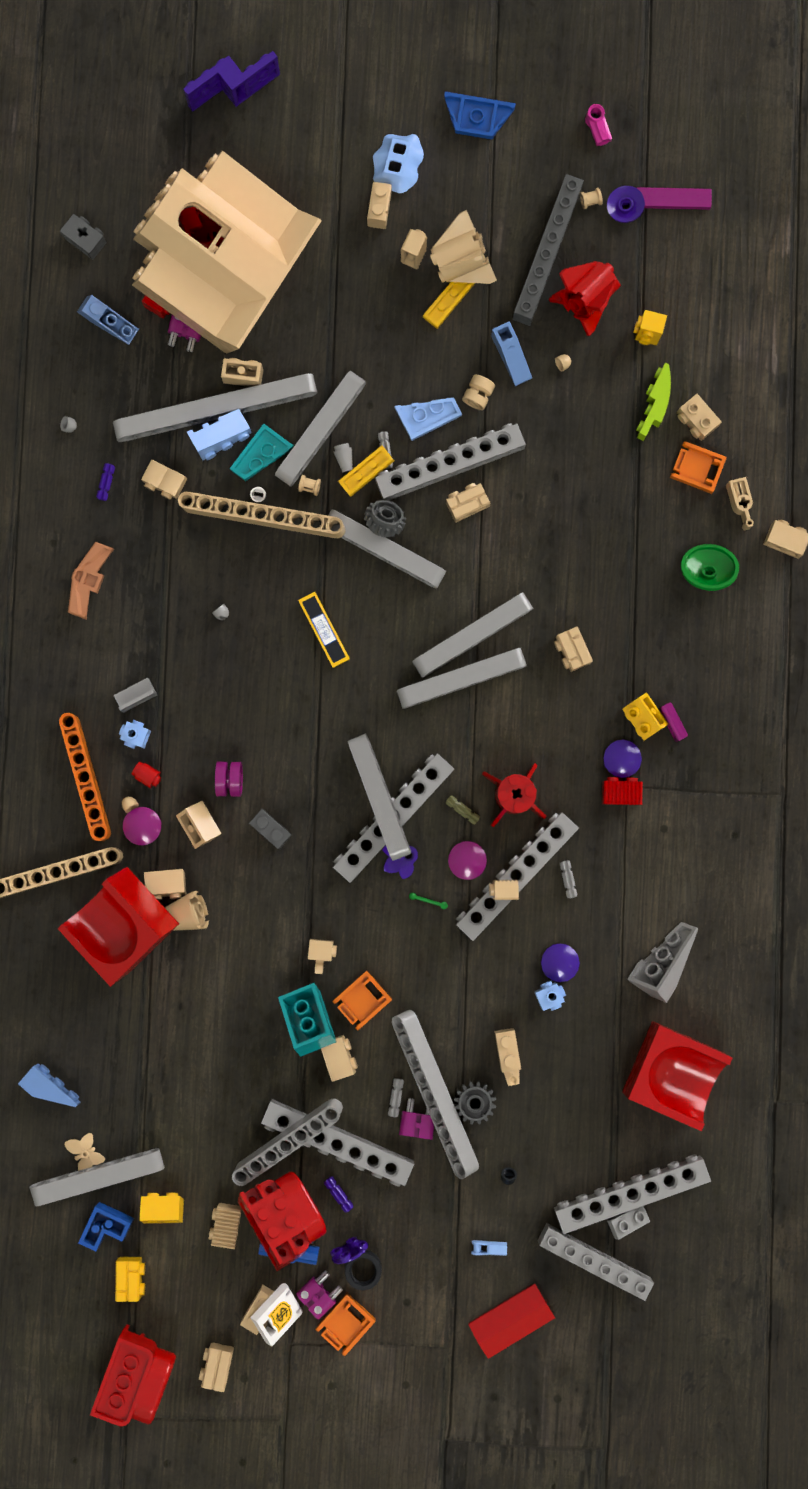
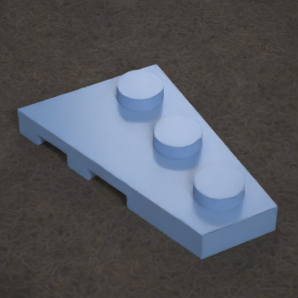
M454 397L432 400L426 403L394 406L411 441L462 416Z

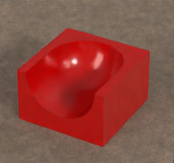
M128 867L107 878L102 883L103 888L58 928L110 987L130 973L179 925L176 919Z
M652 1021L622 1093L629 1100L702 1131L705 1125L703 1121L704 1111L711 1089L723 1068L730 1065L732 1057L718 1049Z

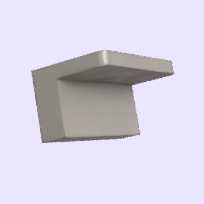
M146 678L115 694L114 697L119 705V710L124 713L157 696V693L149 678Z

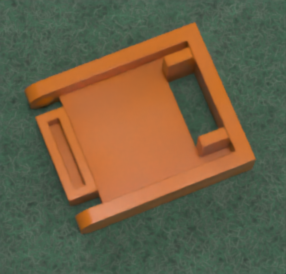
M683 442L682 447L688 449V451L681 448L673 471L676 473H671L670 478L712 494L727 457L689 442ZM711 464L718 466L713 480L706 479Z
M366 970L332 1002L336 1004L340 999L343 1001L337 1008L352 1025L357 1020L360 1021L355 1027L358 1031L392 1001V998ZM369 981L382 993L380 998L376 999L365 986Z
M346 1292L317 1325L315 1330L319 1332L325 1326L326 1328L321 1333V1336L337 1351L345 1345L346 1347L341 1354L346 1356L376 1322V1318ZM351 1305L364 1316L361 1321L348 1310Z

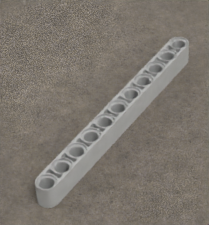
M303 374L120 418L113 421L117 441L125 442L217 420L219 417L237 409L241 413H246L312 397L317 394L313 374Z

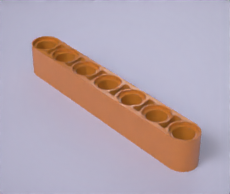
M64 713L59 719V724L90 835L96 841H105L110 837L111 830L82 726L76 715ZM72 717L74 723L72 726L67 727L66 720ZM77 735L79 742L76 745H72L71 738ZM78 754H83L84 761L81 764L76 762ZM84 772L89 774L87 782L81 780V775ZM92 790L94 792V798L93 800L88 801L86 798V794L88 791ZM94 809H98L100 812L97 819H93L91 816V812ZM100 827L105 830L102 838H99L96 834L97 829Z

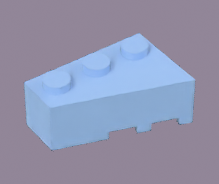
M239 409L219 417L218 421L210 426L208 423L203 424V429L197 432L187 431L202 460L214 458L217 452L230 449L233 443L246 440L249 434L252 433Z

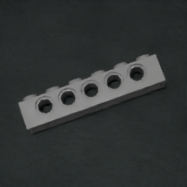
M548 1223L545 1224L538 1238L539 1246L646 1301L654 1285L651 1277L567 1233L563 1234L561 1230Z

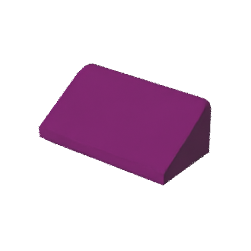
M668 703L658 709L667 721V727L674 741L678 742L688 736L672 703Z

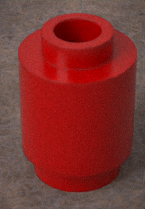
M138 762L132 771L135 779L149 788L156 787L162 779L160 777L161 772L147 763Z

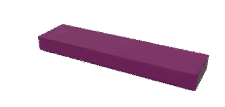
M637 187L644 196V208L711 209L712 189Z

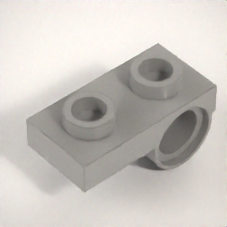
M644 1206L606 1219L614 1238L618 1240L650 1222Z

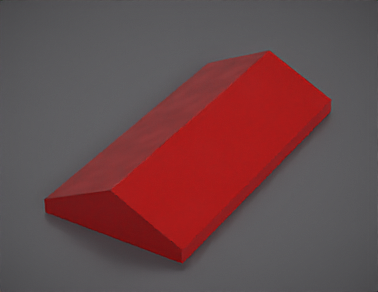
M534 1283L469 1322L468 1325L479 1346L489 1359L555 1319V1316Z

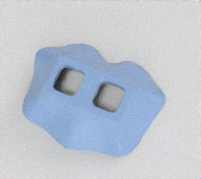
M388 134L384 137L382 146L373 155L374 182L392 185V191L397 193L406 192L417 182V168L424 156L417 135L398 136ZM398 143L406 146L403 155L393 152L395 144ZM391 161L402 164L400 172L388 169Z

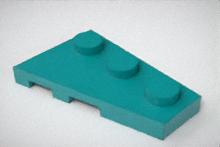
M263 424L230 467V470L244 481H247L292 450L294 445Z

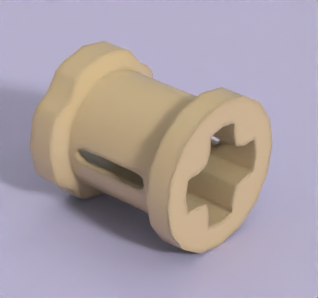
M599 188L587 193L580 192V201L583 209H587V206L603 204Z
M302 475L298 488L299 492L307 491L317 496L321 486V479L313 480Z

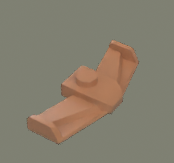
M95 542L78 567L74 569L71 577L68 613L87 620L90 591L98 594L104 579V575L99 574L98 571L114 551L113 548Z

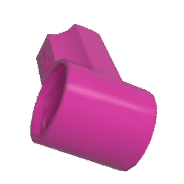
M599 104L590 106L585 122L590 127L596 146H603L612 141V136L604 117V108ZM591 114H597L599 118H593Z

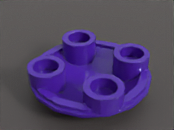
M618 740L611 743L605 750L603 757L604 766L608 772L620 778L630 777L635 774L640 768L642 761L641 752L638 747L627 740Z
M561 943L553 944L547 948L541 960L542 970L545 975L556 982H565L573 978L580 964L576 951L569 945Z
M357 1237L349 1238L346 1241L347 1244L331 1250L330 1254L333 1263L343 1264L359 1258L368 1249V1243L358 1240Z

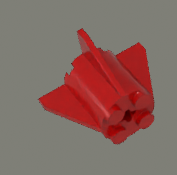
M593 261L563 269L559 275L565 288L553 294L549 301L563 304L568 312L570 310L574 312L573 317L581 321L586 335L590 336L595 331L611 295L621 285L613 273L614 268L611 264Z
M536 763L533 764L526 776L513 774L500 780L485 771L482 773L485 778L497 785L495 799L501 809L490 826L494 828L505 813L519 814L528 809L541 818H546V815L534 804L537 790L530 778L538 766ZM512 790H517L520 796L514 799L512 797Z

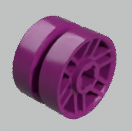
M217 761L215 769L216 796L226 797L229 788L231 797H241L243 787L242 762H231L229 770L227 762Z

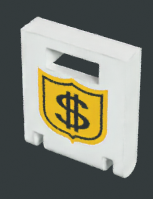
M283 1283L250 1318L264 1341L268 1345L273 1346L298 1319L303 1310L288 1285ZM268 1320L272 1328L268 1326L265 1328L263 1324Z

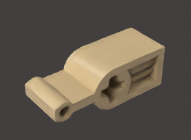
M743 477L729 481L726 484L732 509L736 514L741 515L742 528L745 531L749 530L754 522L750 518L748 511L752 507L753 500L747 479ZM741 502L742 504H745L746 506H745V507H743V505L739 506V503Z

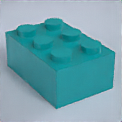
M315 983L278 997L293 1048L300 1057L337 1042L321 992Z

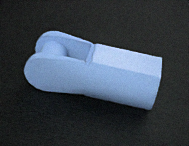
M472 1241V1255L507 1256V1242ZM481 1245H487V1251L481 1250Z

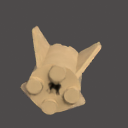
M467 210L459 213L431 249L432 254L430 256L433 264H438V274L442 283L446 281L491 284L497 281L488 257L484 256L486 250L482 234L476 232V228H474Z

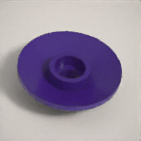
M633 186L618 187L610 194L607 200L609 215L621 223H629L636 220L643 213L645 207L643 194ZM629 205V208L623 209V206Z

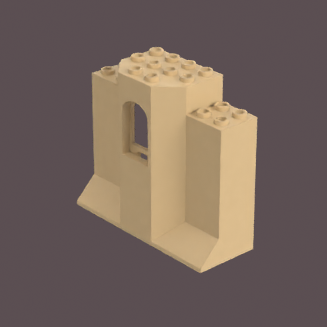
M222 151L218 155L215 153L205 165L207 170L200 173L197 179L183 168L178 172L174 171L165 182L166 186L160 190L154 199L156 202L146 211L144 215L146 220L143 219L134 230L136 235L133 239L149 250L150 253L143 260L144 267L141 266L133 275L132 279L135 281L132 286L227 354L241 347L322 220L298 210ZM188 206L196 207L221 226L208 249L179 227V215L184 208ZM220 237H223L224 240L222 241L220 246L217 247L216 243L218 242Z

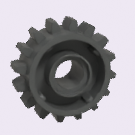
M377 500L374 504L370 503L365 511L364 520L367 521L366 526L374 534L381 537L399 535L406 524V517H403L404 512L394 502L388 500Z
M469 1081V1086L463 1084V1090H457L459 1097H454V1101L458 1102L454 1106L456 1109H460L457 1112L458 1115H463L464 1122L467 1119L470 1120V1124H473L474 1121L481 1124L482 1119L487 1122V1116H493L491 1109L496 1108V1105L492 1103V1101L496 1100V1097L490 1096L493 1090L487 1091V1084L480 1086V1081H477L476 1084ZM478 1098L480 1105L472 1107L469 1104L470 1100Z

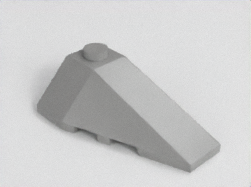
M681 922L665 937V941L658 948L654 947L651 950L652 953L645 960L641 959L636 964L627 980L651 997L667 1003L677 987L698 928Z

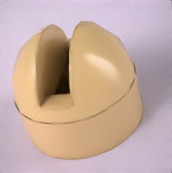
M563 354L555 358L558 369L564 371L569 368L571 358L568 355Z
M128 796L122 800V807L126 813L139 806L133 797Z

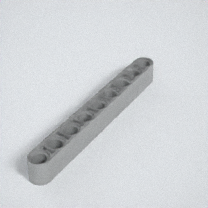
M406 1010L392 1018V1026L451 1167L459 1179H464L479 1169V1163L419 1020L412 1010Z

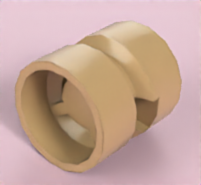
M474 374L469 383L470 389L465 391L462 401L472 408L484 410L488 402L487 396H491L495 384L486 377Z

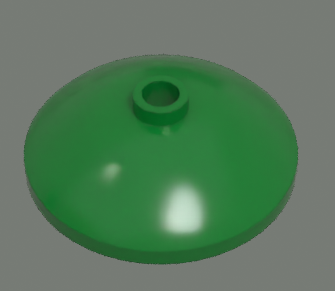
M703 544L695 546L685 553L681 562V572L684 578L694 587L702 590L716 591L727 588L734 583L739 573V562L728 549L719 545Z

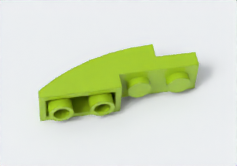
M667 363L664 364L663 368H658L654 376L657 380L654 385L650 384L646 392L649 395L647 399L649 405L644 414L648 416L645 422L641 420L636 430L639 432L637 438L642 441L647 436L651 425L660 426L666 413L671 389L670 368Z

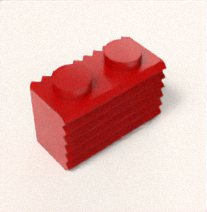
M607 777V781H602V804L642 805L643 782H638V778H626V781H619L618 777Z

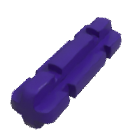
M104 464V473H102L99 484L100 490H98L96 496L97 499L106 501L108 498L107 491L110 490L112 474H114L115 466L112 464Z
M332 1176L326 1179L324 1185L327 1189H330V1193L338 1204H341L345 1213L349 1212L353 1208L351 1201L347 1200L346 1194L339 1185H336V1180Z

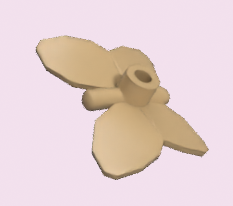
M92 1133L86 1134L80 1141L71 1139L64 1144L69 1152L79 1154L75 1156V1160L81 1159L78 1163V1171L90 1168L93 1165H99L105 1161L104 1156L94 1152L95 1147H92Z

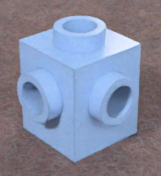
M133 720L132 723L127 721L126 725L123 724L120 729V740L125 741V746L135 749V746L145 749L151 730L143 728L144 724Z
M548 981L540 985L541 989L534 991L543 1011L549 1008L551 1011L562 1007L561 1003L565 1002L563 998L566 996L562 985L558 986L556 982ZM550 993H554L553 998H549Z

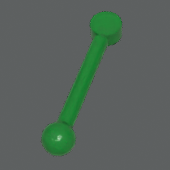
M413 892L409 894L411 900L417 899L440 906L441 909L448 907L446 902L440 903L420 897Z

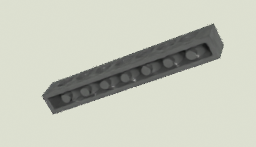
M568 174L564 178L515 308L514 321L528 326L532 323L584 182L582 179Z

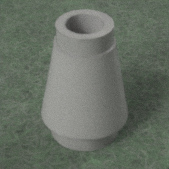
M349 443L335 446L334 455L342 473L351 471L353 469L352 447H349Z

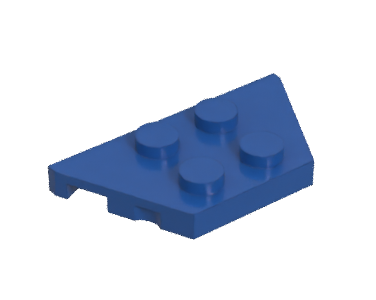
M451 92L444 93V99L456 134L492 140L515 110L516 103Z

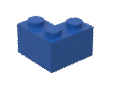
M99 1202L95 1206L78 1244L97 1251L106 1234L123 1241L134 1218Z

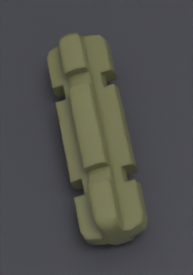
M451 795L446 800L448 806L453 807V810L465 819L468 818V821L475 825L480 819L478 814L472 813L470 808L462 802H458L454 796Z

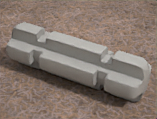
M388 432L378 433L379 445H383L391 455ZM391 463V464H390L387 468H385V469H391V468H393V463Z
M568 860L560 862V868L563 870L562 877L564 886L567 888V898L577 897V891L574 888L573 872L570 870L571 863Z
M394 1078L393 1080L394 1089L391 1092V1107H389L388 1116L398 1117L399 1115L398 1107H400L403 1079Z

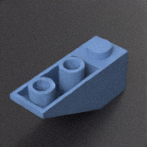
M93 295L87 296L77 311L87 320L128 345L139 330Z
M510 321L493 328L491 337L514 385L517 386L532 379L519 340Z
M43 1064L34 1065L18 1083L32 1097L73 1107L81 1103L78 1100L79 1096L72 1090L68 1091L64 1087L65 1084L62 1080L49 1074L50 1070Z

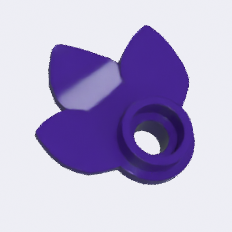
M385 846L382 850L389 858L385 862L384 871L388 873L399 872L402 879L408 878L414 871L413 863L418 858L417 850L413 846H409L412 853L410 859L404 856L393 861Z

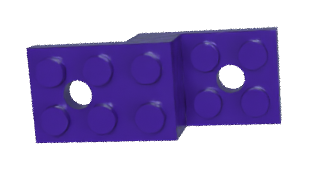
M274 51L264 54L257 63L249 65L243 73L230 56L220 59L210 70H205L195 81H190L185 86L184 93L189 108L193 112L222 90L234 106L237 107L280 75L278 57Z

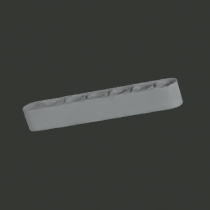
M352 371L346 374L275 473L276 477L290 487L293 486L361 393L366 384L365 380Z
M331 509L328 516L339 518L345 526V534L341 537L342 539L433 588H438L446 573L443 568L386 537L374 534L364 525ZM333 525L331 531H338L340 525Z
M520 593L420 655L412 662L421 677L424 678L534 608L525 594Z
M517 648L397 690L402 709L522 669L527 664L521 648Z
M365 733L348 740L351 753L391 859L394 861L411 854L409 844L368 736Z
M337 1099L326 1101L241 1160L232 1174L233 1182L239 1186L246 1185L339 1120L343 1109L342 1103ZM329 1109L335 1110L336 1113L330 1112ZM298 1130H302V1131H304L306 1134H302V1133H300Z
M155 1148L37 1182L30 1186L34 1205L41 1206L163 1170L165 1167L160 1149Z

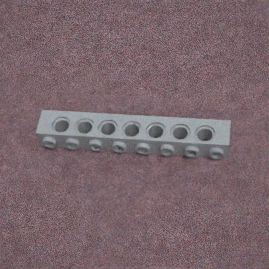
M510 423L501 427L502 430L496 432L494 430L488 431L483 437L478 439L477 437H472L466 440L465 444L459 445L457 443L451 445L449 450L433 452L428 458L419 457L413 460L412 464L398 465L395 467L396 470L391 472L388 470L380 472L375 477V481L382 499L392 500L524 450L526 444L518 424L512 425ZM499 438H505L508 443L506 445H501L498 443L497 440ZM486 444L490 447V450L484 452L480 449V446ZM469 451L473 456L471 458H464L462 453ZM446 458H452L454 459L455 463L453 465H447L444 462V460ZM433 464L437 467V470L430 472L427 470V466ZM417 471L419 477L413 479L409 476V473ZM394 478H400L402 482L400 485H393L391 481Z
M438 753L436 756L431 755L424 762L426 766L423 770L418 769L411 776L414 780L409 785L405 783L399 789L401 794L396 799L394 797L391 798L401 826L411 818L454 771V768ZM429 769L437 772V777L434 780L426 777V772ZM417 783L424 786V791L421 794H416L413 791V786ZM407 797L411 800L409 808L401 807L400 800ZM376 817L373 818L375 822L370 827L366 825L359 833L362 835L359 840L356 841L354 839L346 847L348 849L347 853L344 856L340 854L333 861L336 864L333 868L349 883L356 878L386 845L383 836L378 837L374 834L375 827L379 826ZM364 840H370L372 843V848L369 851H364L361 848V843ZM351 854H356L359 857L358 864L351 865L348 862V857Z
M563 812L559 815L555 813L548 820L550 824L547 828L542 827L535 834L537 838L533 842L528 841L522 848L524 852L520 856L515 855L509 862L511 866L506 871L502 869L496 875V878L498 880H512L511 872L515 869L519 870L521 877L517 881L520 892L579 827ZM554 827L560 830V836L557 839L552 838L550 835V831ZM541 841L547 844V850L543 853L537 849V844ZM528 855L534 858V864L530 867L524 864V858ZM489 884L482 890L484 895L480 899L476 897L469 904L471 908L468 912L465 913L463 911L456 918L458 921L456 925L472 941L511 901L494 900L493 908L487 909L484 906L485 899L493 898V896L489 895ZM473 912L481 914V920L477 923L471 921V914Z
M271 1099L261 1124L265 1125L264 1128L269 1131L275 1132L277 1130L283 1132L308 1114ZM280 1116H286L289 1120V1123L287 1125H281L278 1121V1118ZM333 1125L322 1132L325 1136L323 1140L318 1141L314 1137L304 1144V1146L309 1148L311 1145L318 1148L317 1151L324 1155L329 1153L335 1155V1159L340 1162H351L354 1164L353 1167L361 1171L367 1169L377 1178L382 1179V1177L390 1179L389 1182L398 1187L406 1185L414 1166V1160ZM338 1139L342 1142L343 1146L341 1148H334L332 1141ZM357 1147L361 1153L358 1156H352L350 1149ZM375 1155L379 1160L376 1164H371L367 1160L368 1157ZM388 1163H393L397 1168L395 1171L389 1172L385 1166Z
M691 1155L686 1157V1161L680 1163L678 1161L667 1164L668 1167L663 1169L654 1168L649 1171V1174L644 1176L642 1174L634 1175L630 1181H618L612 1184L613 1187L607 1189L605 1187L598 1188L590 1195L581 1194L575 1197L576 1200L568 1202V1200L559 1202L557 1207H554L563 1234L711 1182L704 1159L701 1156ZM685 1169H691L689 1177H682V1172ZM666 1176H673V1180L671 1183H664V1178ZM648 1182H654L655 1185L652 1190H645ZM629 1189H636V1194L633 1197L627 1196ZM617 1195L618 1200L616 1203L611 1204L608 1202L610 1196ZM592 1202L600 1203L599 1208L596 1210H591L590 1205ZM575 1208L581 1209V1214L577 1217L571 1215L572 1210Z

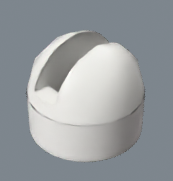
M262 487L253 488L250 493L251 499L255 502H262L266 498V491ZM254 492L263 493V497L254 495Z

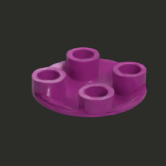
M138 807L131 810L125 816L123 832L126 838L133 844L148 845L159 836L162 822L157 813L152 809Z
M470 841L455 845L448 857V864L452 873L464 880H471L480 876L487 863L486 854L482 847Z

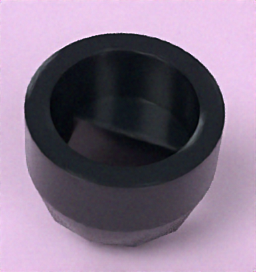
M511 1167L504 1168L501 1172V1181L506 1185H511L515 1182L517 1172Z

